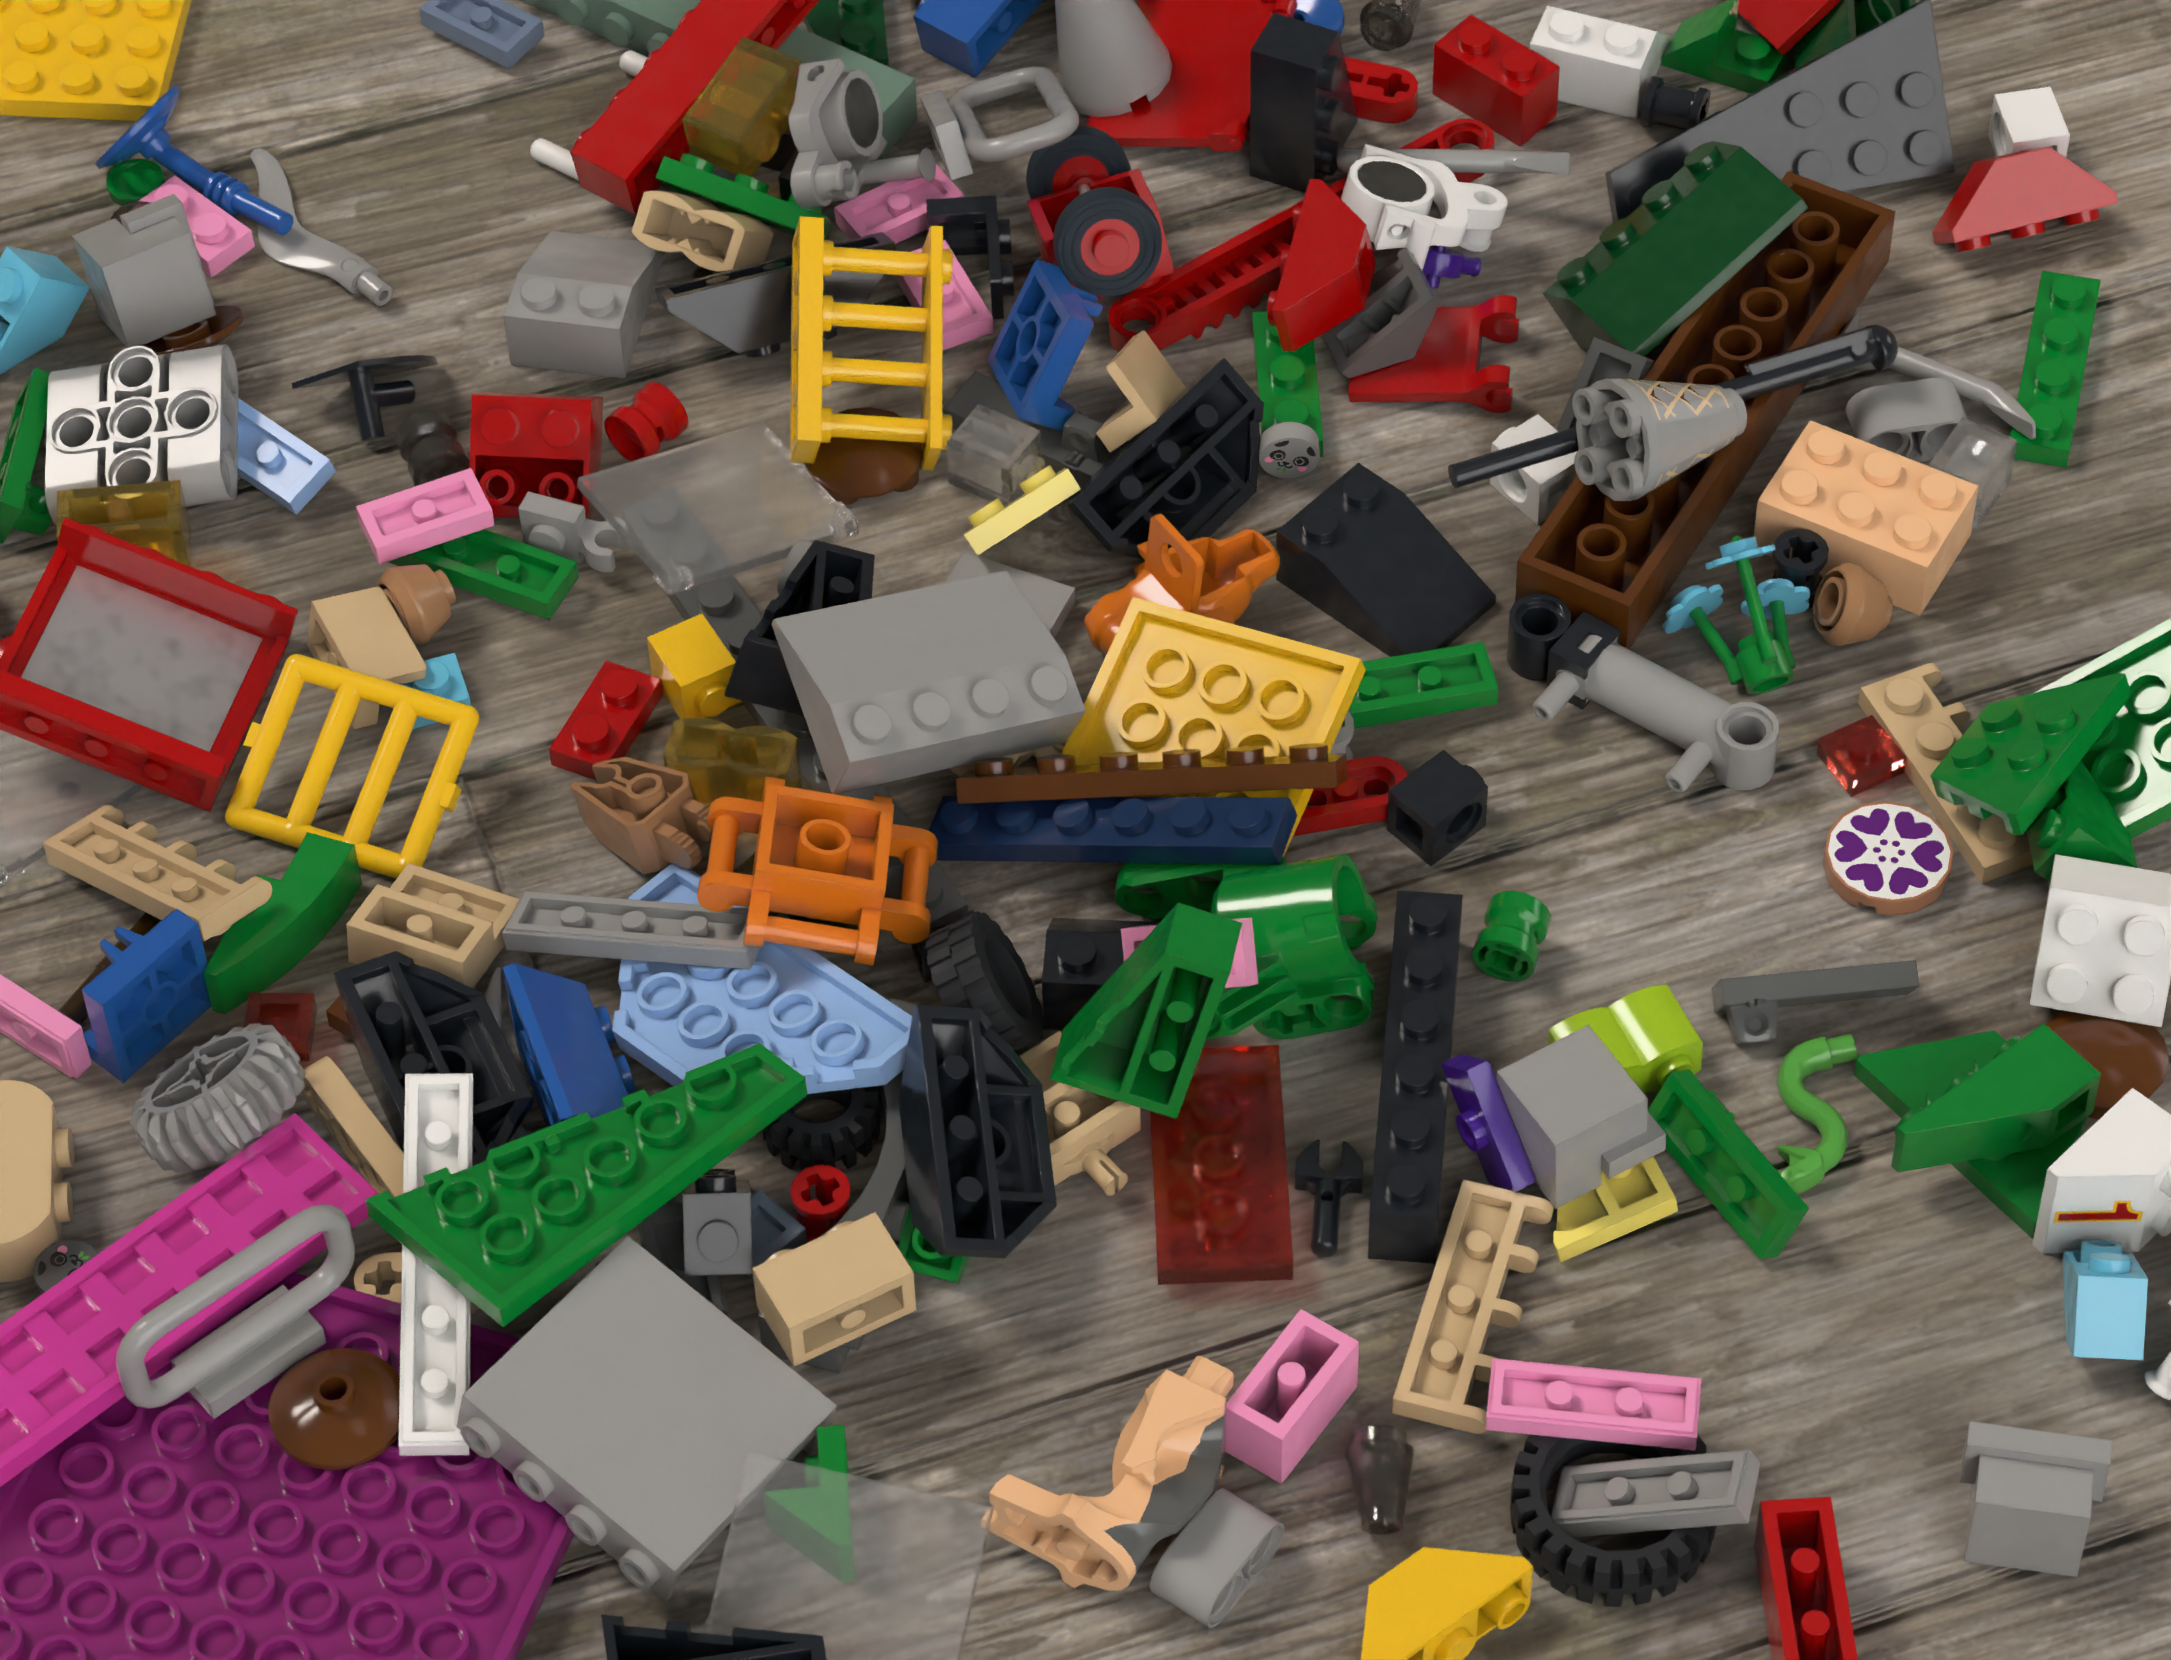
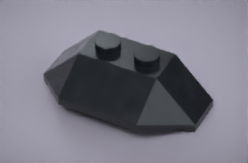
M883 232L834 244V247L896 251L895 242ZM792 255L674 285L655 288L657 300L669 312L737 353L746 352L747 357H762L776 353L781 349L780 343L791 340ZM832 271L831 277L823 276V295L833 296V302L866 304L884 274ZM832 326L830 332L823 331V341L837 336V328L842 326Z
M1225 358L1221 359L1179 395L1155 423L1135 435L1080 487L1081 490L1076 492L1068 506L1109 552L1143 559V557L1139 554L1137 545L1148 541L1150 519L1158 514H1162L1187 541L1201 537H1210L1257 490L1260 449L1259 423L1263 421L1264 402Z
M398 951L334 972L335 982L362 1066L403 1153L405 1074H473L472 1166L486 1161L489 1150L506 1144L511 1140L531 1108L533 1096L483 993L438 971L414 964V959Z
M917 1005L913 1010L899 1095L900 1120L912 1224L940 1255L1006 1258L1057 1206L1042 1084L1015 1050L991 1028L993 1023L982 1009Z

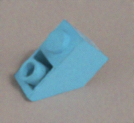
M6 246L0 257V375L62 338L90 289L57 256Z
M2097 1239L2084 1240L2081 1242V1249H2063L2066 1343L2073 1357L2143 1360L2148 1278L2133 1253L2122 1252L2123 1244L2119 1242Z

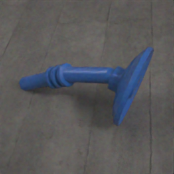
M177 84L173 85L94 163L98 169L113 166L140 153L147 161L152 157L157 163L202 192L204 197L230 215L242 214L280 235L288 233L293 225V216L253 195L247 184L238 181L234 177H230L224 172L213 173L168 141L172 136L164 127L178 101L181 88Z

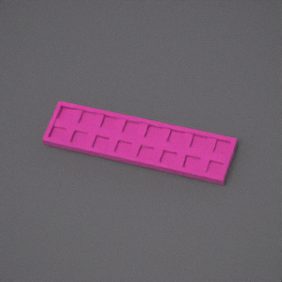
M294 1113L1 1323L0 1487L125 1396L116 1368L117 1350L126 1333L144 1315L295 1214L310 1206L328 1204L340 1208L349 1220L352 1230L369 1217L365 1199L377 1195L378 1192ZM321 1232L313 1235L161 1337L151 1346L144 1358L149 1378L168 1365L173 1358L206 1337L326 1249L324 1233Z

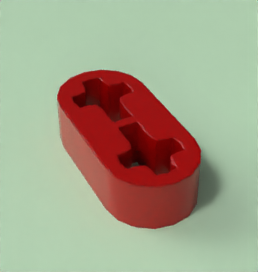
M1344 56L1358 118L1396 124L1405 122L1413 117L1417 111L1418 82L1412 73L1402 68Z

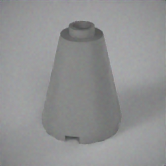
M1055 0L1060 84L1077 112L1095 117L1122 115L1132 111L1131 102L1144 95L1147 96L1148 101H1151L1160 94L1170 80L1173 65L1167 47L1134 0Z

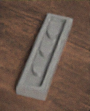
M523 891L502 932L506 950L751 970L760 950V947L743 945L748 908L732 907L723 912H713L697 904Z

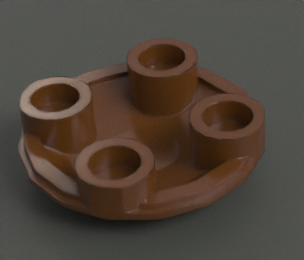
M874 407L852 408L839 412L840 414L901 417L892 411ZM831 437L830 443L820 444L814 464L805 463V467L814 481L825 488V496L829 501L837 505H850L859 498L879 497L892 491L905 492L916 486L919 480L918 468L923 459L922 443Z
M2064 1010L2057 1012L2045 1024L2101 1073L2094 1110L2088 1116L2090 1118L2099 1120L2132 1088L2149 1099L2165 1080L2169 1057L2165 1040L2154 1026Z

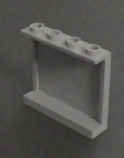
M627 1236L462 1395L456 1427L460 1429L462 1438L475 1453L484 1458L493 1457L510 1471L518 1487L528 1497L537 1502L546 1501L564 1516L568 1527L576 1537L588 1545H599L617 1560L621 1571L630 1582L643 1590H653L667 1602L674 1594L678 1576L802 1449L809 1455L813 1453L818 1447L817 1427L831 1426L837 1405L631 1237Z

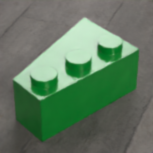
M1177 903L1063 1029L1049 1079L1177 1119L1230 975L1242 923Z

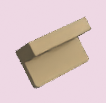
M1144 330L1133 336L1106 366L1108 373L1127 398L1096 432L1109 452H1112L1155 423L1186 388Z
M373 587L311 601L307 646L315 659L397 684L422 680L426 677L427 666L382 588ZM361 699L351 723L353 728L358 729L377 724L379 704Z

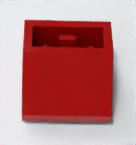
M506 392L471 394L469 468L472 469L492 508L493 517L520 518L518 508L527 492H532L582 505L585 508L586 518L590 519L601 462L603 397Z

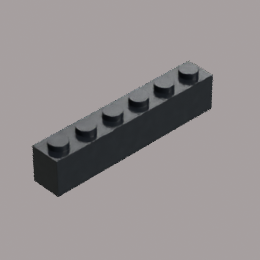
M1397 890L1369 1212L1368 1259L1435 1264L1449 1084L1441 1063L1451 1059L1463 895Z

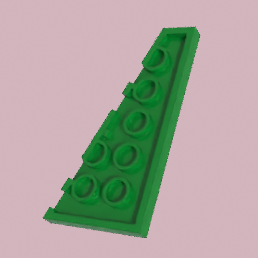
M759 1043L685 1072L684 1083L651 1096L647 1094L645 1089L622 1097V1107L593 1119L590 1118L587 1112H584L489 1150L486 1161L451 1174L447 1167L423 1176V1186L392 1198L388 1190L365 1199L368 1216L504 1327L807 1096L806 1078Z

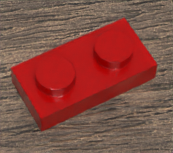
M606 660L550 746L551 765L596 780L592 769L595 763L624 757L663 696L662 679Z

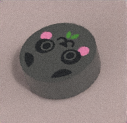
M63 1240L48 1246L37 1257L33 1268L39 1294L45 1293L98 1255V1252L91 1245L80 1240Z

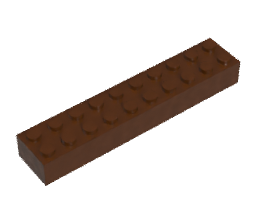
M1787 171L1781 181L1798 194L1808 208L1683 321L1643 380L1715 385L1748 375L1743 364L1840 335L1889 262L1895 211ZM1808 381L1744 400L1747 411V425L1740 436L1735 437L1734 441L1639 499L1614 501L1602 493L1596 484L1585 485L1582 483L1577 475L1518 559L1515 602L1531 594H1548L1557 597L1567 605L1571 612V625L1584 611L1620 630L1619 645L1630 649Z

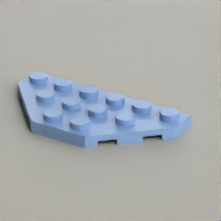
M671 863L629 896L628 899L700 905L697 900V891L701 876L691 869L688 870L681 865L677 866ZM735 905L733 906V907H736V908H747V907H741V906H735ZM764 941L763 948H760L751 970L621 959L618 979L621 988L620 1007L618 1011L614 1012L612 1028L618 1047L672 1086L684 1083L685 1072L759 1043L806 1078L807 1094L886 1085L904 1070L912 1016L812 949Z

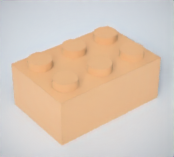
M1810 420L1757 501L1754 537H1756L1759 548L1774 544L1778 536L1788 530H1811L1819 534L1826 541L1829 548L1827 564L1820 571L1822 577L1828 571L1844 562L1855 563L1885 585L1893 606L1921 616L1971 535L1979 486ZM1792 547L1790 548L1789 559L1792 556Z

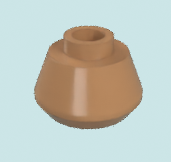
M1844 562L1828 571L1819 583L1813 603V621L1816 630L1829 645L1842 646L1873 639L1879 631L1887 627L1892 616L1893 604L1890 596L1887 594L1885 585L1859 565Z
M425 564L393 566L384 570L377 584V587L383 589L382 591L389 599L414 644L423 645L427 643L451 618L450 605L456 602V595L449 579L442 570L433 572Z

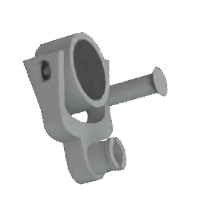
M841 58L800 64L795 100L789 114V127L799 152L791 172V190L795 202L803 209L824 207L829 205L831 201L854 200L858 196L861 185L921 177L931 182L935 178V158L927 147L923 148L921 153L916 155L878 159L887 145L882 135L883 114L880 97L867 73L859 69L843 71L845 65Z

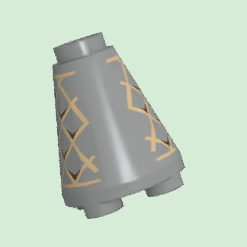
M1621 378L1598 380L1590 387L1577 390L1572 399L1573 412L1577 419L1576 432L1579 450L1574 459L1575 470L1582 483L1585 485L1596 484L1602 493L1614 501L1639 499L1734 441L1735 437L1740 436L1747 425V411L1744 401L1734 389H1724L1718 385Z

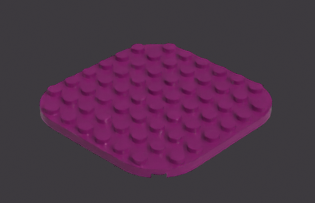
M293 1272L228 1321L281 1285L290 1290L308 1278V1276ZM339 1286L328 1297L308 1310L323 1327L326 1343L306 1357L321 1351L337 1348L363 1350L379 1356L388 1362L400 1376L401 1303ZM471 1324L470 1387L502 1358L520 1338ZM171 1362L151 1376L149 1380L157 1379L172 1370ZM290 1368L215 1419L211 1417L189 1391L164 1406L151 1409L133 1405L125 1395L5 1483L0 1489V1660H516L574 1537V1533L568 1527L566 1518L546 1501L537 1502L528 1497L518 1487L510 1471L493 1457L484 1458L475 1453L470 1447L469 1455L399 1456L398 1436L382 1454L356 1467L341 1470H324L297 1462L288 1456L276 1442L271 1431L268 1413L273 1390L281 1377ZM333 1394L327 1397L326 1399L337 1400L343 1397L345 1394Z

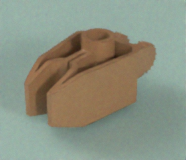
M628 757L601 761L592 766L598 784L573 782L570 785L579 812L596 839L643 874L662 871L670 863L677 866L681 865L688 870L692 869L703 857L701 855L702 851L695 841L700 839L711 844L712 832L707 822L709 808L697 801L688 773Z

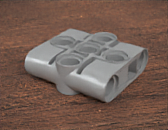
M227 344L157 355L152 349L145 346H132L123 349L115 355L110 363L50 373L47 400L45 497L50 517L56 526H61L65 517L83 523L129 516L132 521L140 525H152L168 517L174 508L235 499L237 495L239 385L234 355Z

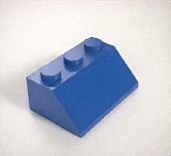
M516 963L502 967L516 1047L546 1126L549 1127L584 1112H587L590 1118L593 1119L622 1107L621 1098L635 1093V1086L626 1057L621 1055L613 1058L609 1044L616 1043V1039L605 1005L594 1008L584 983Z

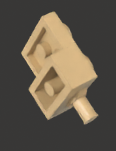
M408 863L390 888L377 884L346 924L349 962L357 965L398 951L414 959V964L438 971L462 984L474 988L505 946L502 932L519 899Z
M1058 1031L1020 1055V1058L1043 1087L1054 1185H1057L1071 1175L1086 1171L1103 1189L1106 1195L1112 1196L1115 1194V1188L1119 1192L1126 1185L1128 1175L1107 1156V1153L1141 1130L1140 1108L1049 1079L1062 1035Z

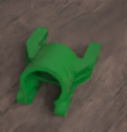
M1348 854L1287 863L1285 857L1282 856L1280 864L1128 863L1118 870L1115 888L1116 903L1124 911L1131 914L1144 916L1154 921L1160 920L1177 903H1181L1203 911L1211 910L1213 914L1229 919L1252 918L1259 984L1246 987L1224 988L1206 1040L1237 1034L1252 1024L1260 1034L1269 1038L1280 1040L1294 1039L1363 1025L1370 1019L1373 1013V989H1375V983L1366 970V963L1358 962L1350 950L1359 948L1374 935L1378 921L1376 901L1367 894L1360 872ZM1206 876L1218 880L1214 882H1201L1193 880L1191 877ZM1148 887L1158 892L1143 894L1130 889ZM1350 915L1362 920L1345 922L1340 921L1339 917ZM1346 995L1357 999L1341 1000L1332 998V996Z

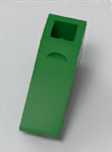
M2080 761L2026 830L2034 871L2049 882L2051 880L2055 854L2138 868L2129 832L2083 762Z
M2043 1023L2024 1038L2015 1036L2009 1039L2000 1047L1993 1060L1975 1073L1968 1070L1960 1074L1948 1086L1945 1094L1926 1108L1919 1105L1908 1111L1895 1129L1896 1139L1891 1167L1899 1173L2045 1148L2093 1113L2101 1073Z

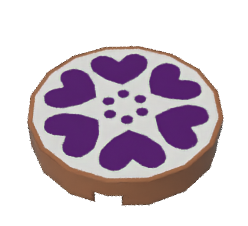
M1882 801L1861 804L1838 818L1828 831L1823 867L1829 884L1844 901L1858 908L1860 902L1866 906L1875 907L1876 914L1894 916L1917 912L1934 903L1939 898L1950 877L1954 851L1948 833L1931 815L1911 805Z

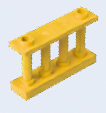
M800 216L792 240L790 462L814 464L820 444L830 443L831 437L922 443V471H933L941 450H950L952 416L942 414L943 284L949 285L951 281L953 253L952 249L943 248V226L930 227L922 253L834 247L832 240H824V218ZM832 271L922 277V308L833 302V296L823 295V276L831 277ZM832 326L922 332L921 363L833 357L832 351L823 350V331L830 332ZM831 381L921 387V419L832 413V407L822 406V387H830Z

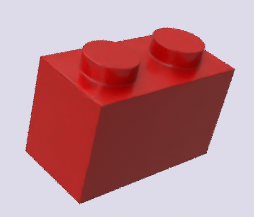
M1470 14L1434 44L1432 94L1471 118L1481 121L1489 126L1491 130L1521 147L1557 116L1560 66Z

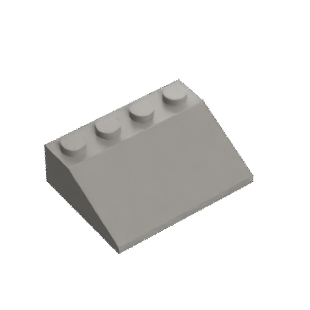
M1007 570L774 619L771 624L832 794L972 764L980 759L999 758L1066 743L1086 712L1065 653Z

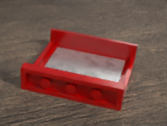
M65 517L61 525L57 547L0 658V730L211 812L289 645L298 609L283 604L271 595L258 594L225 581L213 572L200 571L167 558L155 549L142 548L109 535L97 526L84 525Z

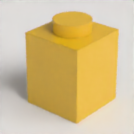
M702 613L647 637L651 675L662 679L663 695L685 727L707 717L717 716L727 708L741 703V700L724 696L736 661Z

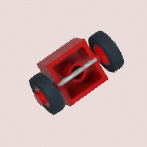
M1078 125L1077 130L1063 141L1033 151L1026 173V185L1030 200H1027V205L1041 258L1044 262L1060 266L1071 286L1096 295L1097 301H1099L1104 296L1122 295L1134 289L1153 286L1161 280L1162 276L1175 273L1157 204L1140 169L1131 170L1124 150L1113 137L1100 129Z

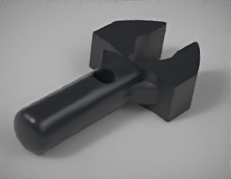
M1318 1139L1306 1147L1296 1159L1295 1190H1307L1314 1195L1311 1250L1317 1256L1330 1257L1338 1249L1341 1198L1346 1193L1362 1194L1363 1161L1352 1146L1343 1141L1341 1167L1333 1172L1331 1178H1327L1325 1170L1319 1166L1320 1140Z

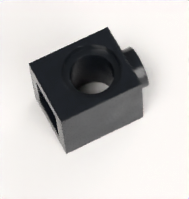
M1442 750L1388 790L1387 830L1429 866H1433L1486 826L1488 786L1474 768L1460 764L1445 750Z

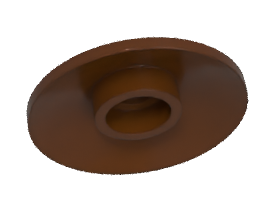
M214 306L216 315L141 346L152 349L157 355L216 346L240 326L244 317L241 309L237 306Z
M330 1349L302 1359L281 1377L271 1395L268 1413L271 1431L276 1442L288 1456L297 1462L317 1469H348L376 1458L388 1449L399 1436L400 1376L388 1362L379 1356L358 1349ZM333 1394H345L343 1397L337 1400L326 1399L327 1397Z

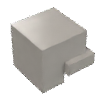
M174 194L120 215L122 224L115 218L72 235L99 317L127 348L144 345L216 315L213 306L215 303L182 202Z
M1589 1025L1497 1071L1498 1085L1536 1176L1534 1178L1535 1183L1555 1209L1601 1186V1170L1610 1179L1666 1150V1133L1648 1112V1098Z
M1969 1421L1960 1482L1971 1484L1964 1561L2077 1577L2091 1520L2092 1500L2102 1502L2111 1464L2112 1440Z

